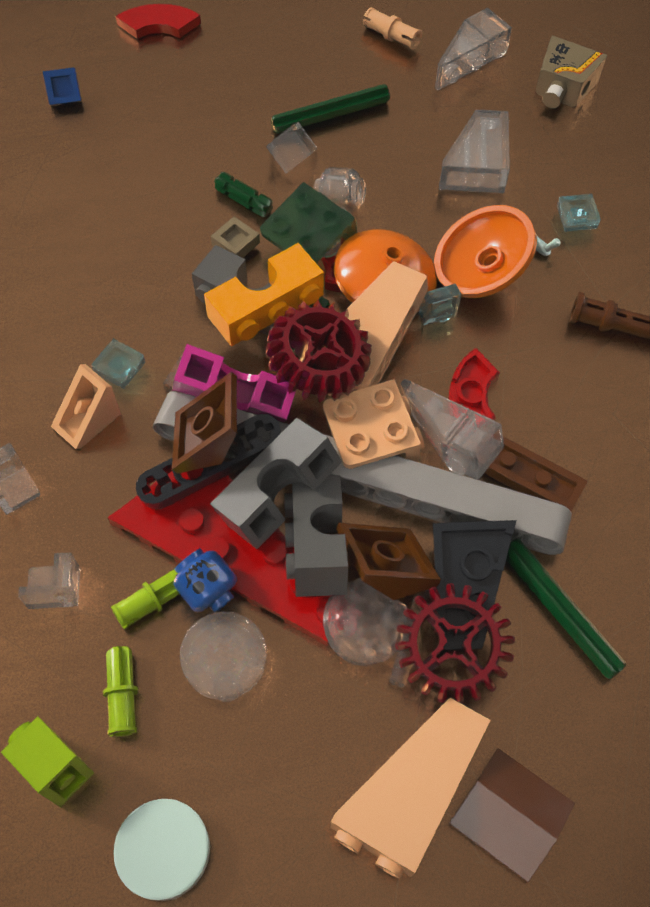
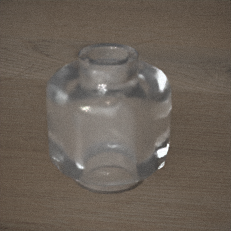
M329 167L323 171L320 178L316 179L314 195L319 200L321 207L328 212L352 213L365 200L366 183L360 177L358 171L353 168Z

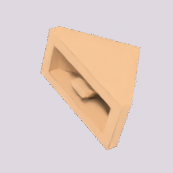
M80 364L51 427L75 449H81L121 415L112 386L89 366Z

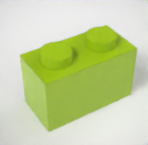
M38 716L32 722H25L10 735L8 739L9 744L1 751L3 756L40 795L60 808L94 774L90 767Z

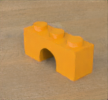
M299 243L268 259V276L271 287L260 291L250 290L237 277H234L204 294L207 317L231 347L241 341L250 340L258 331L273 324L279 315L284 316L289 306L297 310L303 301L307 305H311L324 295V271Z

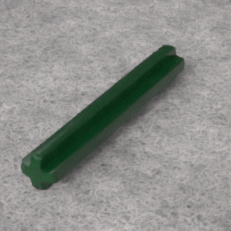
M378 85L273 115L271 126L275 134L284 133L387 103L390 100V92L387 85Z
M519 539L511 541L506 561L601 673L608 679L619 674L626 667V661L524 543Z

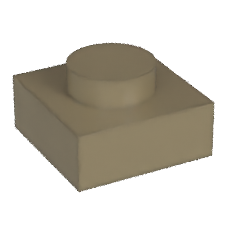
M235 216L210 236L213 247L217 245L242 258L260 243L259 233Z

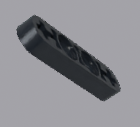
M259 414L237 424V433L232 442L239 448L237 457L232 461H223L222 464L203 468V472L197 479L186 480L181 476V473L173 471L172 458L145 471L136 482L138 497L145 506L151 509H162L249 465L281 434L279 422L268 414ZM263 427L266 431H270L271 439L263 441L261 437H257V429ZM243 435L246 436L247 442L250 443L252 449L246 452L243 440L240 438ZM172 471L180 485L176 489L168 476V473ZM157 481L160 486L163 485L161 487L162 494L159 497L149 493L152 482Z

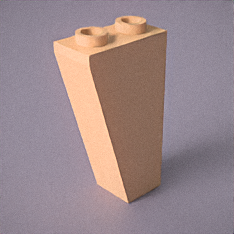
M393 261L347 308L349 312L348 319H360L361 326L359 330L368 331L367 343L372 345L370 367L365 372L363 382L355 386L353 391L380 383L428 291L427 275Z
M449 698L335 813L330 824V828L337 832L334 839L355 853H359L361 848H364L378 857L375 865L395 878L400 879L403 873L412 877L491 720Z

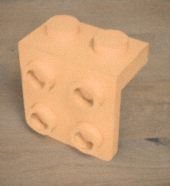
M395 379L353 391L349 395L343 394L335 402L332 398L324 401L323 411L342 463L346 468L353 469L398 454L399 457L419 462L420 450L425 447L420 429L413 426L408 400L405 395L401 396Z

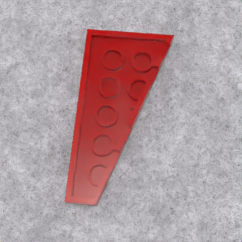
M203 468L183 472L181 476L186 480L197 479L203 472ZM173 471L168 473V476L171 479L170 482H172L175 489L180 487L179 483L174 477ZM228 475L162 509H151L145 506L137 495L108 517L109 523L114 527L128 531L146 545L154 546L174 557V560L178 563L199 548L204 553L211 550L218 552L237 576V582L231 589L232 591L245 597L247 602L254 606L262 607L284 619L286 624L327 647L359 619V614L341 595L296 597L295 579L287 580L286 554L294 553V547L286 548L285 535L278 528L256 549L227 526L210 503L233 481ZM156 481L150 486L151 491L149 493L159 497L162 494L161 487L163 485L160 486Z

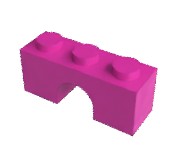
M186 344L173 381L172 391L197 397L232 372L237 376V409L256 415L268 414L283 423L287 420L296 393L294 391L289 394V382L277 384L276 375L261 371L259 375L242 373L227 366L223 361L224 357Z

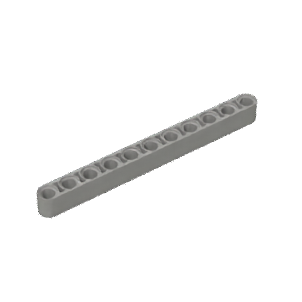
M177 391L167 393L152 428L161 437L174 442L175 412L196 397ZM237 409V424L256 414ZM278 421L282 433L290 424ZM260 427L257 429V437H261L263 441H268L271 439L270 431ZM325 435V436H327V437L329 438V440H330V442L332 443L334 449L336 450L337 454L339 455V452H338V449H337V447H336L334 438L331 437V436ZM241 436L240 438L243 440L246 452L252 450L246 436ZM231 444L225 456L226 458L235 459L239 454L237 445ZM399 456L388 457L353 469H348L341 463L329 475H340L342 493L441 523L517 520L511 541L519 539L528 549L548 555H557L564 552L572 512L567 507L555 502Z

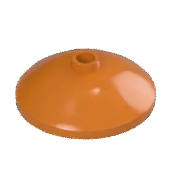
M492 205L468 213L448 229L438 244L434 257V268L438 280L450 293L464 298L485 297L505 289L525 272L533 259L537 245L535 228L524 212L512 206Z
M383 229L365 230L349 237L340 246L334 262L336 282L345 297L352 303L393 261L427 275L428 291L417 312L430 302L436 290L437 276L431 257L418 243L401 233Z

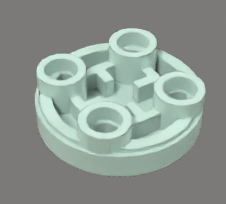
M172 799L149 801L132 811L122 823L114 844L115 867L122 882L136 895L153 901L174 900L192 889L202 877L210 855V836L202 819L191 807Z

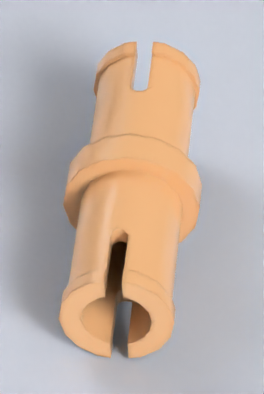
M371 7L366 11L364 16L371 20L363 19L364 27L383 34L384 39L388 41H398L410 49L414 50L419 46L421 41L415 39V36L422 38V30L403 23L400 17L395 15L390 17L377 11L375 8Z

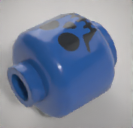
M199 548L174 568L177 575L173 585L194 612H202L210 607L216 613L234 598L230 590L235 586L237 576L218 552L211 550L204 553Z

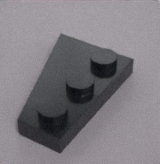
M517 520L433 523L435 570L441 579L436 588L439 591L440 598L447 597L446 585L452 583L455 587V597H462L464 586L469 585L472 587L470 600L476 602L479 594L485 592L488 594V597L482 607L488 611L495 604ZM448 608L437 612L454 626H463L476 617L474 614L458 608ZM440 626L445 632L444 636L447 639L443 651L463 650L461 645L465 641V637L472 630H467L463 635L456 633L454 637L453 632L447 634ZM486 627L472 638V650L483 649L487 634Z

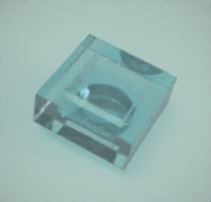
M592 194L559 197L557 209L565 232L598 228L601 218Z
M456 283L426 293L419 309V316L424 325L434 322L442 323L457 316L462 294Z
M113 338L91 366L93 371L99 376L124 389L146 362L142 353Z

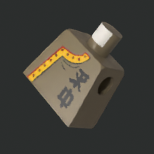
M552 35L535 92L543 96L542 101L549 108H557L560 103L576 107L599 82L607 54Z

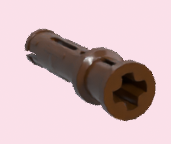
M578 292L572 307L569 323L575 324L579 321L597 326L599 331L602 332L614 329L650 339V316L618 308V304L613 300L602 302L585 297V293Z

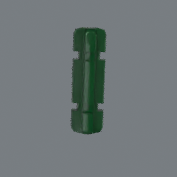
M221 172L215 178L216 190L225 195L229 193L228 197L250 210L254 208L253 212L261 217H266L272 211V199L264 194L258 195L259 192L238 179L233 181L235 177L230 174Z

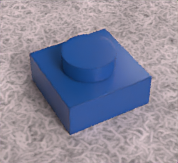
M75 67L42 71L49 105L82 101Z

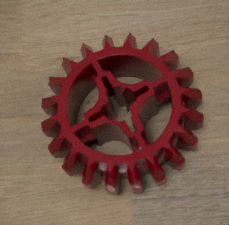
M319 299L310 308L303 301L297 310L289 306L284 316L279 315L275 320L274 326L269 331L267 338L266 357L270 358L268 364L269 371L277 372V384L289 382V394L298 389L302 391L303 400H306L310 394H314L319 403L324 401L328 394L335 402L340 398L341 393L349 395L353 392L355 386L363 382L365 372L368 371L371 364L370 354L372 352V345L367 343L368 331L359 330L361 326L360 319H348V309L339 313L335 311L334 302L328 308H323ZM294 353L301 358L302 362L294 355Z
M452 583L446 585V598H440L436 587L430 588L429 594L433 602L427 604L424 598L418 595L415 597L414 602L421 610L420 613L417 614L408 608L403 612V615L413 622L412 626H397L398 633L409 636V641H400L395 644L397 651L409 650L410 652L409 657L399 661L400 667L407 668L414 664L417 670L409 675L408 681L413 684L421 676L424 677L427 682L422 687L421 693L427 696L432 686L435 685L440 688L437 700L441 703H444L447 698V690H453L454 700L461 704L464 701L463 690L469 689L474 701L481 699V694L477 687L480 683L489 692L495 691L496 685L489 676L493 673L501 679L506 678L508 675L507 671L498 666L497 663L499 660L512 662L514 659L513 654L501 651V645L514 644L515 637L510 635L501 636L499 630H503L511 625L510 620L506 618L495 622L493 616L501 610L500 604L492 605L487 611L482 605L487 600L488 594L481 592L476 602L469 599L472 592V587L469 585L464 586L462 597H455V587ZM448 608H458L466 610L476 617L463 626H454L437 612ZM427 620L438 636L439 645L430 656L422 661L418 651L417 640L419 631ZM440 626L447 634L453 632L454 637L456 633L463 635L467 630H472L465 637V641L461 645L465 651L464 654L470 662L463 654L456 655L455 650L452 655L446 652L442 657L436 658L444 650L447 639L444 636L445 632ZM486 627L490 637L491 649L488 661L483 667L472 651L471 642L472 638ZM447 660H455L462 664L465 669L467 668L473 677L462 681H451L435 675L432 671Z

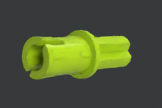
M175 570L170 571L151 584L144 582L142 584L143 588L111 606L115 617L124 630L154 610L160 612L163 610L161 605L179 595L173 585L177 575Z
M115 646L106 653L107 688L103 690V696L108 698V736L123 737L137 733L134 695L138 694L139 691L138 687L134 686L132 650L127 646Z

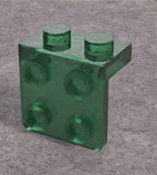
M304 182L260 227L262 236L282 251L299 243L316 263L341 237L347 240L352 235L358 233L357 222L352 214L340 208L325 195L317 192Z

